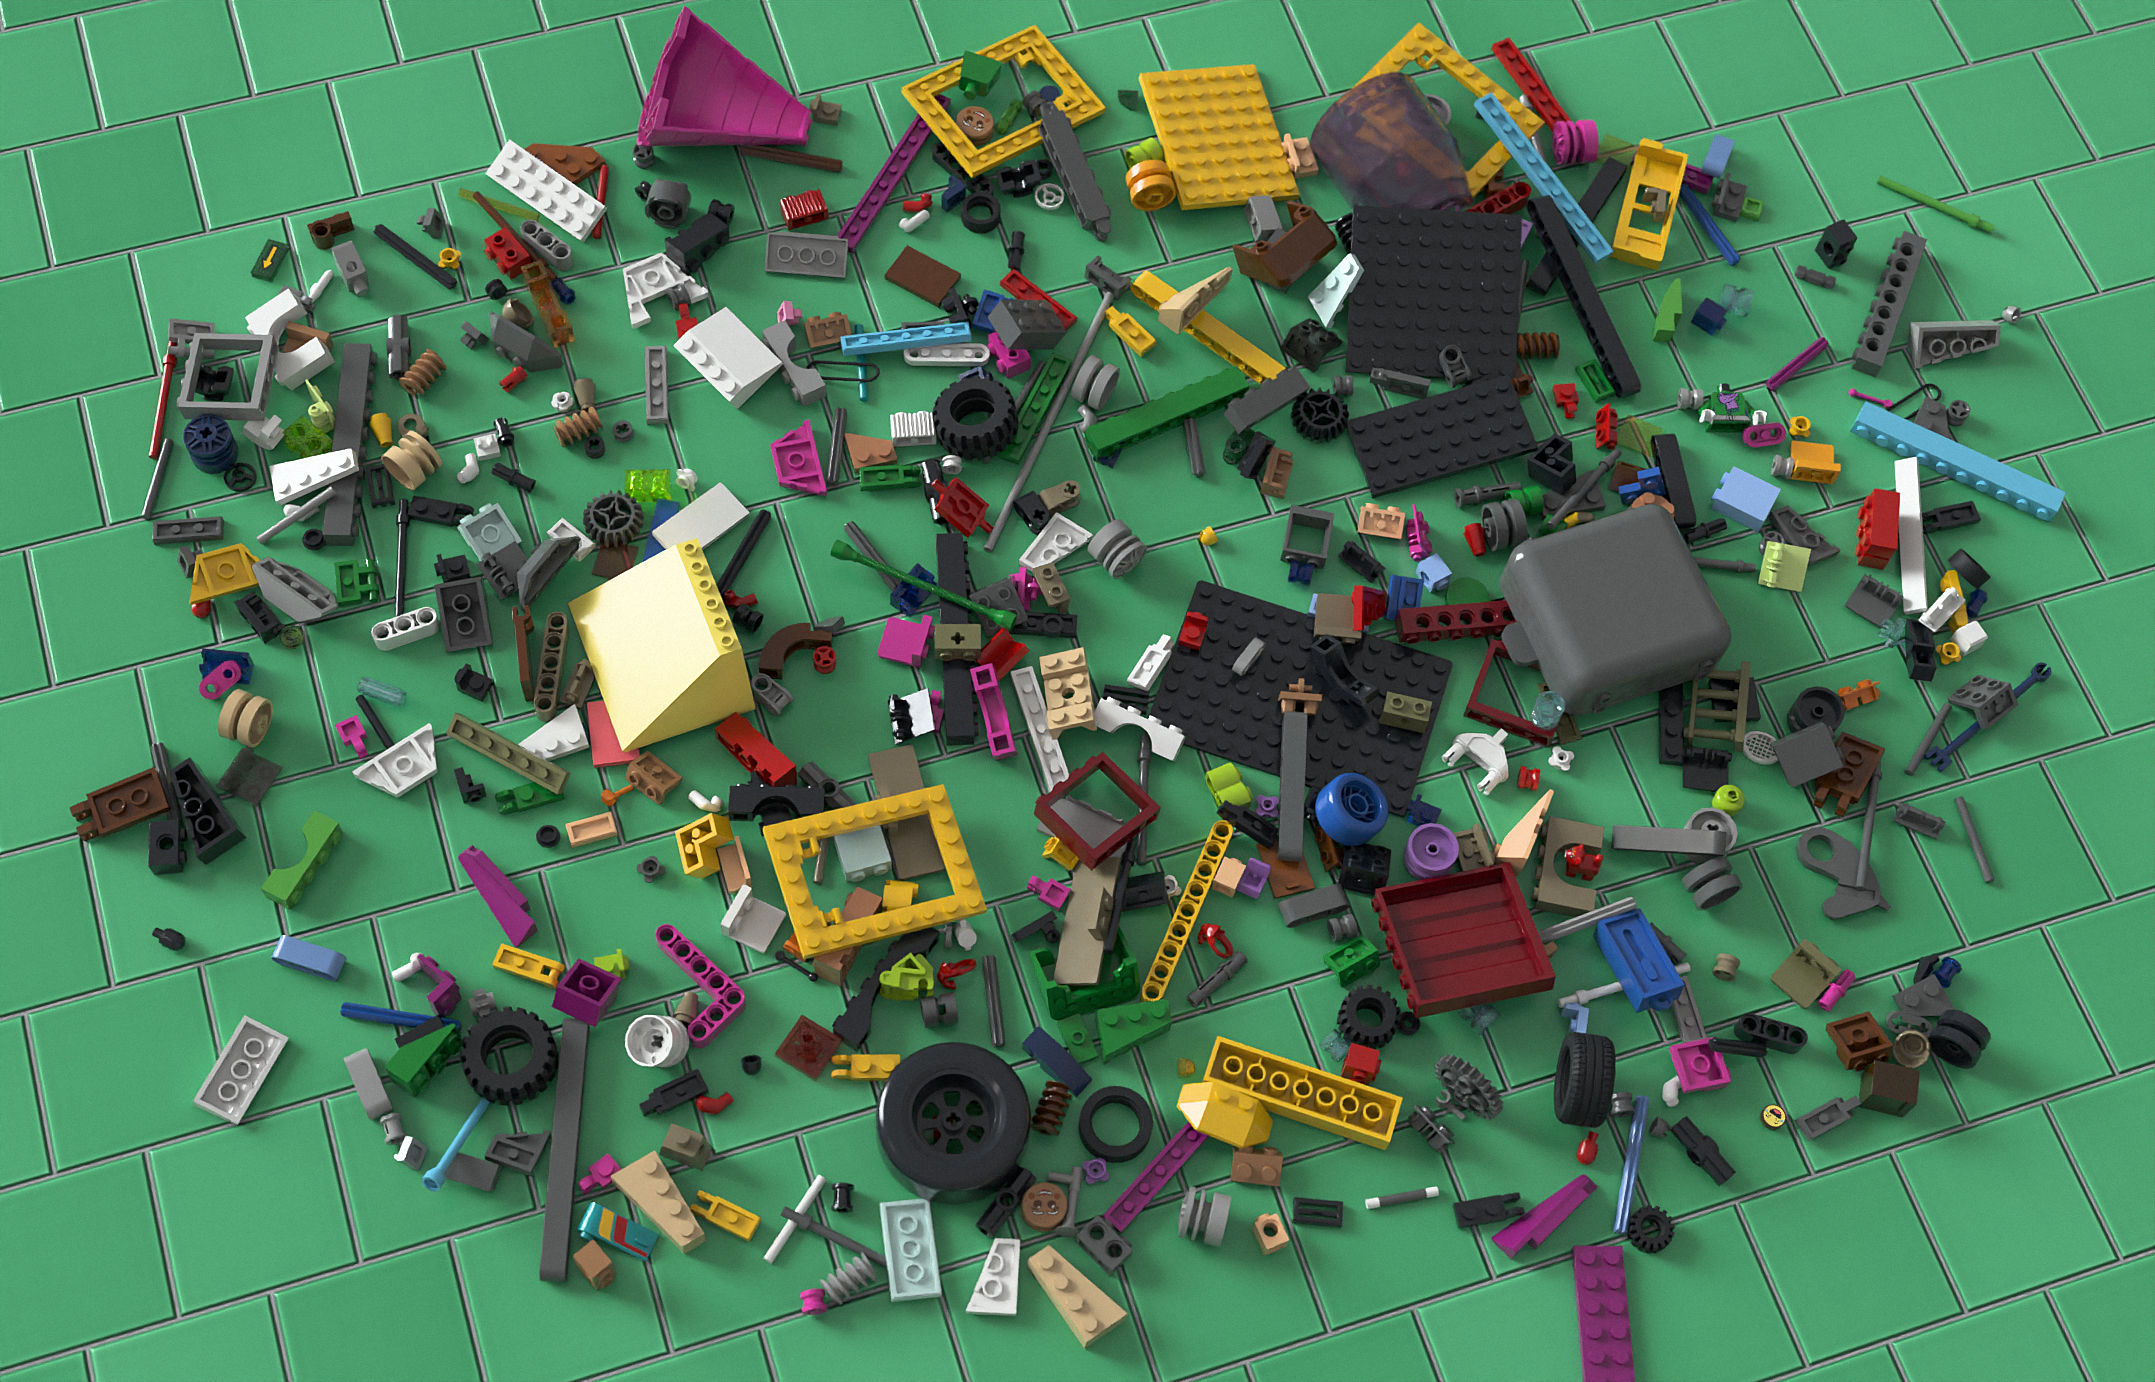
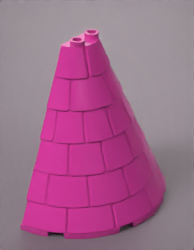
M684 6L674 25L675 28L671 38L669 37L652 78L653 84L649 94L646 96L639 121L637 144L642 147L744 144L802 145L805 147L809 139L807 131H809L812 124V119H810L811 111L771 76L767 75L751 59L743 56L708 23L701 21L688 7Z

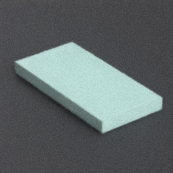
M914 1199L880 1203L891 1302L941 1297L942 1291L930 1201Z

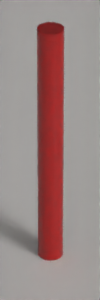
M607 165L601 166L597 201L604 206L609 166ZM603 215L593 228L592 237L595 239L601 238Z

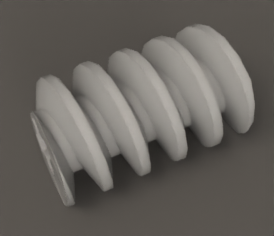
M862 1252V1260L856 1256L853 1258L854 1266L848 1262L844 1264L846 1272L838 1268L836 1269L837 1278L830 1273L827 1275L829 1283L823 1279L820 1280V1284L832 1302L835 1300L841 1305L843 1303L841 1295L850 1299V1289L859 1293V1283L868 1287V1277L874 1282L876 1281L875 1271Z

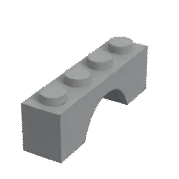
M784 320L762 330L763 339L761 342L783 362V365L779 368L784 383L789 384L792 388L791 393L796 401L799 400L804 407L826 397V384L817 370L800 368L789 359L790 354L796 348L795 335Z

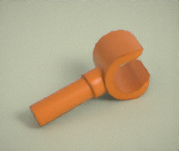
M629 785L615 793L605 789L601 793V801L607 806H613L619 797L634 790L632 785Z

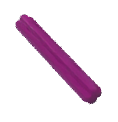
M1824 337L1817 339L1767 381L1766 386L1771 391H1775L1825 350L1829 342Z

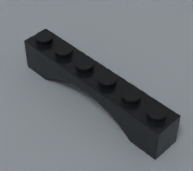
M930 927L903 934L898 941L894 940L888 949L889 954L886 958H881L874 968L875 973L872 977H867L860 987L861 992L857 997L853 996L849 1000L844 1015H839L833 1022V1037L858 1052L871 1034L870 1020L876 996L882 987L880 974L884 971H891L892 966L909 953H912L914 957L921 954L926 959L938 943L940 932Z

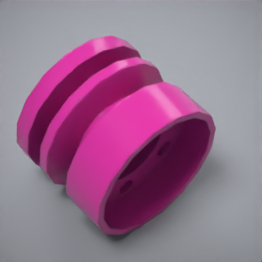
M1578 120L1575 125L1572 121H1567L1566 123L1557 121L1555 123L1552 146L1554 158L1558 165H1564L1565 163L1573 164L1575 159L1580 164L1593 163L1596 160L1598 154V131L1594 120Z

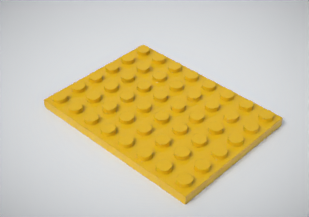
M1255 64L1140 73L1139 81L1165 161L1172 174L1181 210L1245 205L1250 196L1271 195L1273 202L1298 200L1300 193L1293 173L1290 171V164L1287 163L1286 154L1284 155V147L1281 146L1282 141Z

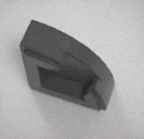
M843 616L833 617L816 624L813 628L814 631L825 630L834 634L845 624Z

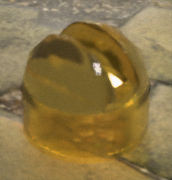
M1178 1058V1077L1186 1078L1191 1076L1195 1071L1193 1061L1187 1058Z

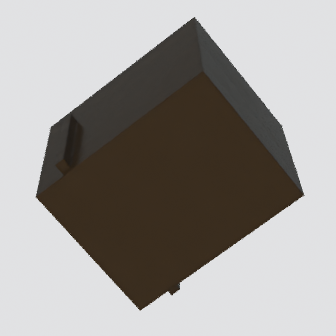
M1875 1060L1861 1075L1859 1100L1862 1104L1858 1107L1904 1117L1917 1105L1920 1071L1912 1069V1067L1906 1068Z

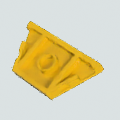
M242 543L196 555L190 605L259 586L252 566L260 561V559L253 556Z

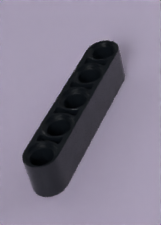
M1674 433L1652 435L1650 441L1655 467L1660 469L1666 495L1662 496L1674 506V521L1678 529L1693 528L1696 525V513L1676 435Z

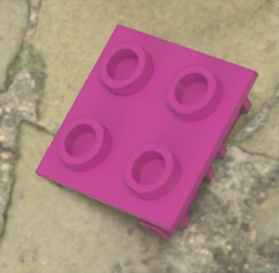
M1413 504L1414 519H1409L1406 524L1410 557L1413 558V561H1421L1422 557H1430V553H1433L1431 541L1427 540V534L1430 533L1428 522L1424 521L1422 511H1418L1415 504Z

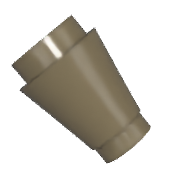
M582 378L575 381L574 391L581 409L589 412L588 408L591 406L595 409V384L592 379Z
M685 992L673 1015V1018L681 1021L687 1030L689 1025L697 1018L698 995L693 992Z

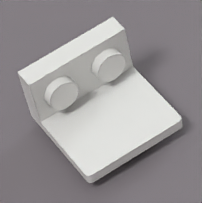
M743 884L720 924L723 935L764 954L786 917V913L754 898L752 888Z

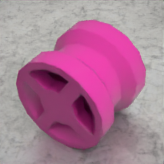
M809 1289L800 1293V1299L804 1303L802 1307L803 1315H817L827 1312V1305L824 1303V1297L826 1296L824 1289Z

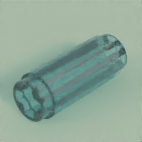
M362 677L357 687L358 692L362 695L395 707H402L407 698V692L370 677Z

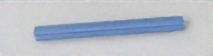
M1638 1095L1634 1104L1635 1114L1632 1116L1613 1229L1618 1234H1626L1629 1227L1649 1106V1098L1643 1095Z

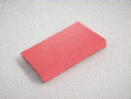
M604 700L587 702L594 768L630 764V762L640 756L639 748L623 753Z

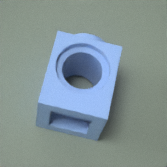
M1437 553L1419 562L1415 572L1419 579L1424 580V586L1430 593L1446 588L1452 572Z

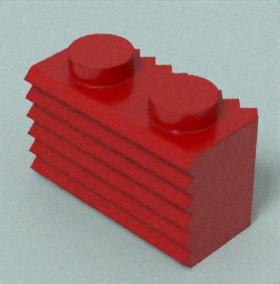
M820 189L808 190L804 194L790 195L780 200L781 214L788 230L828 219V208Z

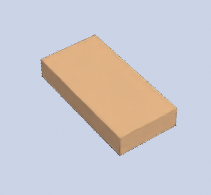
M612 812L565 824L572 848L618 835Z

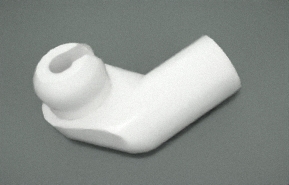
M922 210L910 220L903 218L899 226L901 229H904V232H911L927 221L930 215L927 210Z
M1678 1076L1663 1085L1662 1097L1669 1107H1674L1679 1103L1677 1096L1681 1084Z

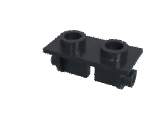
M1347 541L1344 545L1345 549L1338 555L1339 558L1370 583L1386 569L1380 562H1377L1357 546L1354 541Z

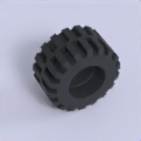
M1367 985L1366 989L1363 986H1359L1356 991L1351 990L1342 1002L1337 1018V1024H1340L1338 1030L1340 1033H1344L1343 1039L1346 1042L1350 1040L1351 1043L1376 1049L1377 1046L1382 1048L1386 1042L1389 1043L1400 1022V1007H1395L1397 1000L1390 998L1391 993L1389 991L1384 993L1381 991L1382 987L1377 986L1376 989H1373V985ZM1360 1009L1373 1010L1379 1015L1381 1025L1377 1027L1363 1025L1358 1020L1356 1011Z

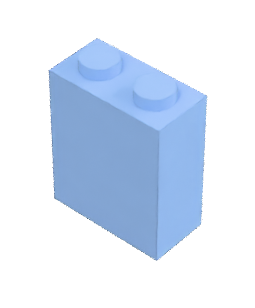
M1733 466L1730 474L1725 472L1720 481V484L1723 485L1722 489L1717 488L1711 500L1715 502L1711 509L1759 532L1781 489Z

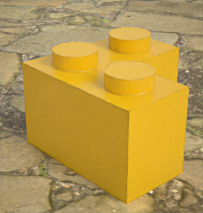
M711 813L675 831L685 875L703 879L721 870L716 848L734 839L728 817Z

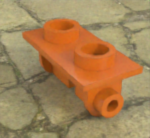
M1870 679L1857 682L1858 687L1851 689V686H1846L1838 689L1837 695L1842 700L1845 711L1859 706L1857 697H1859L1861 704L1877 700L1880 697V691L1878 688H1875V685L1880 684V681L1871 682Z

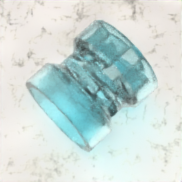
M1334 1029L1323 1039L1319 1046L1324 1051H1330L1331 1058L1337 1063L1347 1054L1351 1043L1348 1040L1341 1039V1034Z

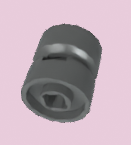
M954 992L940 994L939 998H935L933 995L920 997L924 1028L937 1027L940 1022H943L944 1025L958 1023ZM938 1005H944V1015H939Z

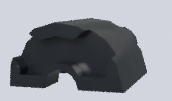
M1035 159L1022 162L1020 167L1016 169L1007 166L995 171L1001 192L1005 196L1006 194H1013L1014 198L1024 197L1032 194L1035 186L1041 185V177Z
M202 365L195 392L203 395V400L222 401L224 396L229 395L234 369L222 366L218 367L217 371H213L211 367Z

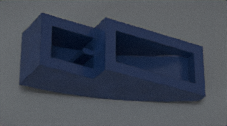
M1039 1025L1022 1043V1049L1040 1064V1068L1055 1081L1070 1088L1068 1092L1077 1098L1092 1081V1078L1077 1061Z

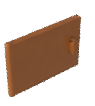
M1275 839L1274 845L1270 849H1267L1260 843L1256 844L1262 862L1271 866L1268 881L1274 899L1315 889L1303 851L1301 862L1277 860L1278 839Z

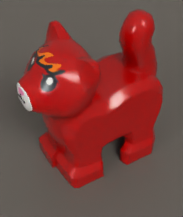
M1584 844L1566 850V876L1575 878L1577 873L1585 874L1581 877L1582 880L1592 881L1594 876L1599 873L1604 859L1603 855L1585 854Z

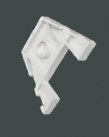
M662 252L623 268L633 329L651 322L650 316L643 304L667 294V289H676L678 285L684 284L690 296L691 304L709 297L706 288L700 287L695 279L683 273L681 268Z

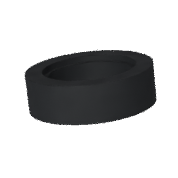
M1123 1086L1104 1087L1094 1092L1084 1103L1079 1119V1135L1085 1148L1094 1157L1103 1158L1109 1163L1127 1162L1137 1157L1146 1148L1153 1128V1116L1146 1100L1136 1091ZM1110 1103H1119L1129 1107L1136 1114L1139 1121V1132L1131 1142L1121 1146H1112L1102 1142L1096 1136L1092 1127V1118L1095 1112L1102 1106Z

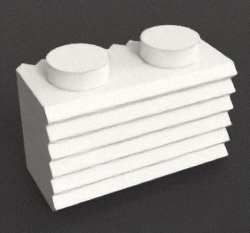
M920 411L917 414L899 412L895 415L892 414L891 435L893 447L936 444V429L932 412Z

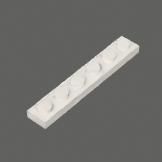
M1030 666L1011 671L1010 677L1049 792H1051L1055 784L1068 779L1069 773L1058 740H1053L1048 730L1047 708L1033 667Z

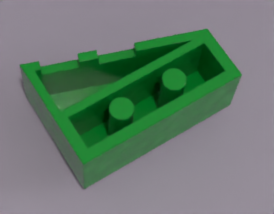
M1168 999L1098 1009L1095 1022L1103 1063L1106 1064L1111 1059L1129 1052L1132 1048L1142 1043L1145 1044L1170 1031L1172 1018Z

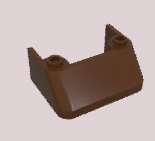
M1290 200L1286 204L1293 228L1275 243L1259 241L1251 249L1236 244L1232 246L1241 274L1277 287H1286L1296 281L1337 246L1335 234L1312 207Z

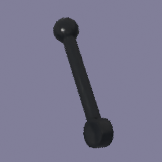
M783 951L776 952L775 958L777 961L788 963L808 976L812 982L818 979L816 973L807 971L785 957Z

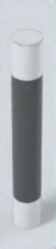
M1437 1186L1366 1199L1365 1203L1367 1209L1439 1196Z

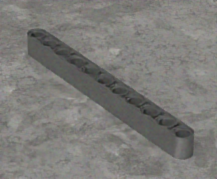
M564 1018L540 1260V1281L566 1282L568 1276L590 1025L576 1018Z

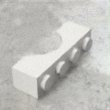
M1108 697L1107 700L1100 699L1095 710L1097 727L1113 734L1125 725L1141 726L1150 735L1152 752L1175 762L1186 738L1182 735L1183 730L1173 725H1170L1168 729L1161 725V720L1153 716H1149L1146 719L1140 716L1141 711L1131 706L1126 710L1119 706L1120 701Z

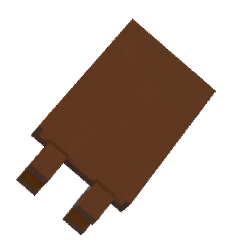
M529 605L524 606L525 615L518 616V608L512 607L520 683L526 702L534 701L535 697L528 636L534 631V625Z
M1842 731L1835 747L1839 746L1843 753L1844 759L1841 760L1843 767L1817 777L1815 790L1818 791L1813 803L1814 806L1822 809L1828 795L1840 799L1835 811V815L1844 817L1850 804H1858L1885 752L1883 747Z
M155 767L86 794L88 800L69 807L72 816L77 821L89 818L90 816L92 818V821L76 827L78 835L82 837L84 842L97 836L104 838L171 810Z

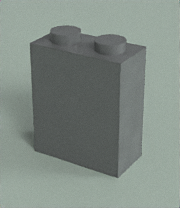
M1821 721L1771 742L1787 783L1791 788L1843 767L1841 760L1844 759L1840 747L1834 746L1832 739L1835 738V735L1830 725L1826 727Z

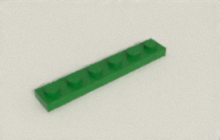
M1052 352L1018 415L1017 434L1014 436L1012 443L1006 445L1007 448L1003 452L999 451L1000 458L1019 465L1072 365L1071 359Z

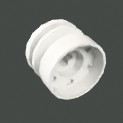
M644 1015L637 1018L629 1026L626 1033L625 1046L628 1055L637 1064L651 1067H671L678 1064L685 1057L689 1048V1035L681 1021L673 1017Z

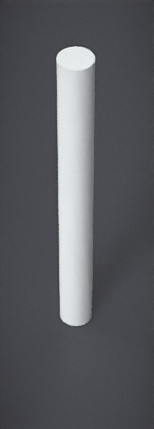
M817 1176L796 1208V1212L803 1215L827 1181L824 1177ZM788 1220L763 1259L772 1264L798 1225L797 1223Z

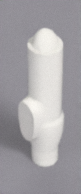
M332 270L326 271L319 282L314 283L311 287L309 297L312 298V302L310 304H313L320 297L322 291L332 279Z

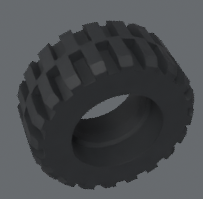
M973 376L972 379H967L966 377L962 378L958 383L956 381L949 385L950 388H945L940 393L941 397H937L932 411L933 422L940 444L944 446L948 453H953L955 456L964 457L965 460L970 461L976 458L978 461L984 460V457L988 456L992 458L996 456L997 452H1003L1007 448L1006 445H1010L1014 440L1019 424L1015 402L1009 389L997 380L993 382L992 378L984 377V379H981L980 376ZM984 411L993 414L987 421L978 425L968 426L959 423L963 417L973 412Z
M503 1007L502 1012H497V1009L489 1011L490 1016L486 1018L484 1015L480 1016L477 1019L478 1024L476 1026L471 1025L467 1030L469 1036L463 1037L461 1043L463 1049L460 1051V1059L465 1076L475 1092L480 1097L485 1096L486 1100L493 1104L497 1100L503 1106H508L509 1101H514L515 1105L523 1104L522 1099L527 1097L531 1101L536 1098L535 1093L538 1090L543 1093L547 1089L546 1082H552L555 1076L553 1070L557 1069L558 1051L552 1032L544 1020H539L538 1015L534 1012L527 1014L524 1008L518 1007L516 1011H512L511 1007ZM517 1038L531 1045L533 1053L530 1061L524 1068L515 1073L498 1074L491 1071L487 1066L489 1052L496 1044L503 1040Z

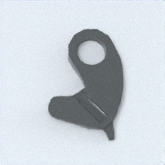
M1824 827L1811 828L1802 834L1796 846L1798 860L1805 868L1838 881L1835 894L1822 904V910L1827 918L1832 920L1866 912L1875 906L1885 911L1891 908L1881 895L1880 886L1870 865H1868L1865 891L1856 890L1860 852L1851 842ZM1814 839L1825 841L1832 849V858L1827 861H1819L1813 858L1808 851V842Z

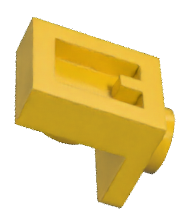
M1051 837L1044 845L1045 851L1042 856L1045 859L1051 857L1068 871L1073 870L1079 858L1057 837Z

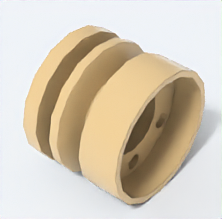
M409 431L405 438H401L398 441L399 447L392 446L381 458L391 475L404 487L414 491L426 480L424 473L431 476L435 472L434 469L437 470L443 464L439 454L427 440L418 433Z

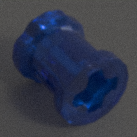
M1944 957L1940 968L1931 975L1935 974L1942 987L1949 988L1952 984L1951 980L1955 974L1961 972L1962 968L1961 964L1955 959Z

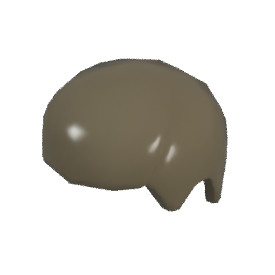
M510 298L504 304L502 317L522 329H527L532 325L533 320L530 310L520 303L517 298L513 300Z
M1906 1030L1896 1038L1892 1053L1898 1064L1906 1068L1912 1067L1916 1069L1928 1060L1931 1043L1927 1036L1918 1030Z

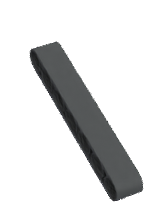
M1284 711L1277 840V860L1301 862L1307 740V713Z

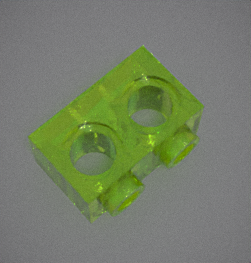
M303 415L282 432L286 440L284 442L286 447L292 452H298L301 459L332 453L333 440Z
M670 469L625 470V494L628 492L630 498L635 497L637 502H657V499L671 501L672 480Z

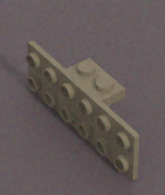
M913 745L879 751L868 755L877 790L875 800L924 789ZM928 814L882 825L883 830L887 829L899 880L945 870L943 858Z
M1119 857L1107 858L1092 871L1080 859L1075 865L1053 978L1059 985H1098L1104 956L1103 950L1121 864Z

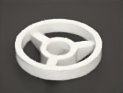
M1043 184L1035 192V201L1043 209H1057L1063 204L1064 192L1055 184ZM1046 188H1054L1061 193V196H1056L1053 192L1050 191L1048 192ZM1042 189L1044 192L1043 203H1041L1037 197L1039 191H1041ZM1047 197H1052L1053 199H1052V200H1047L1046 198H1047Z

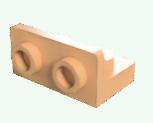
M1285 134L1284 142L1281 143V146L1284 147V155L1286 154L1287 163L1290 164V171H1292L1294 179L1318 175L1319 169L1308 138L1291 140L1290 134Z
M1366 503L1365 507H1360L1357 533L1401 540L1405 513H1401L1400 508L1388 507L1387 510L1379 509L1377 504Z

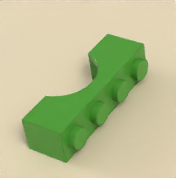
M313 811L301 829L308 842L304 858L291 868L274 869L261 887L266 898L289 910L300 901L303 894L302 891L307 884L312 883L317 869L327 861L329 851L342 838L343 831L339 823L316 811Z

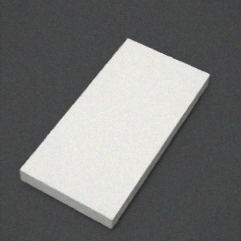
M720 482L653 530L652 535L666 550L676 544L698 538L700 546L704 550L749 517L750 512Z

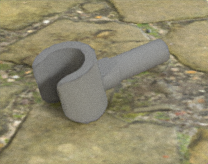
M1441 1090V1095L1447 1100L1442 1101L1436 1096L1437 1106L1448 1108L1463 1120L1466 1115L1450 1101V1093L1446 1090Z

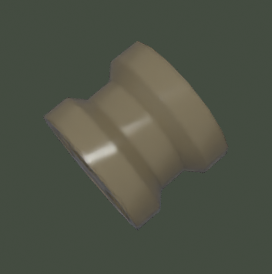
M1718 954L1716 958L1717 966L1713 968V975L1724 981H1734L1737 976L1735 971L1740 965V960L1730 954Z

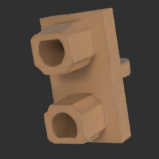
M1299 678L1298 684H1289V691L1297 692L1281 691L1279 694L1278 702H1281L1282 713L1284 711L1295 712V705L1299 703L1304 704L1303 712L1307 713V716H1315L1318 705L1322 701V694L1304 693L1312 692V686L1304 685L1303 678Z

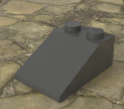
M483 577L435 584L446 652L493 644Z

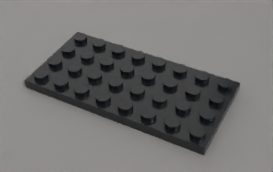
M1509 374L1350 419L1346 427L1372 498L1529 454L1538 449Z

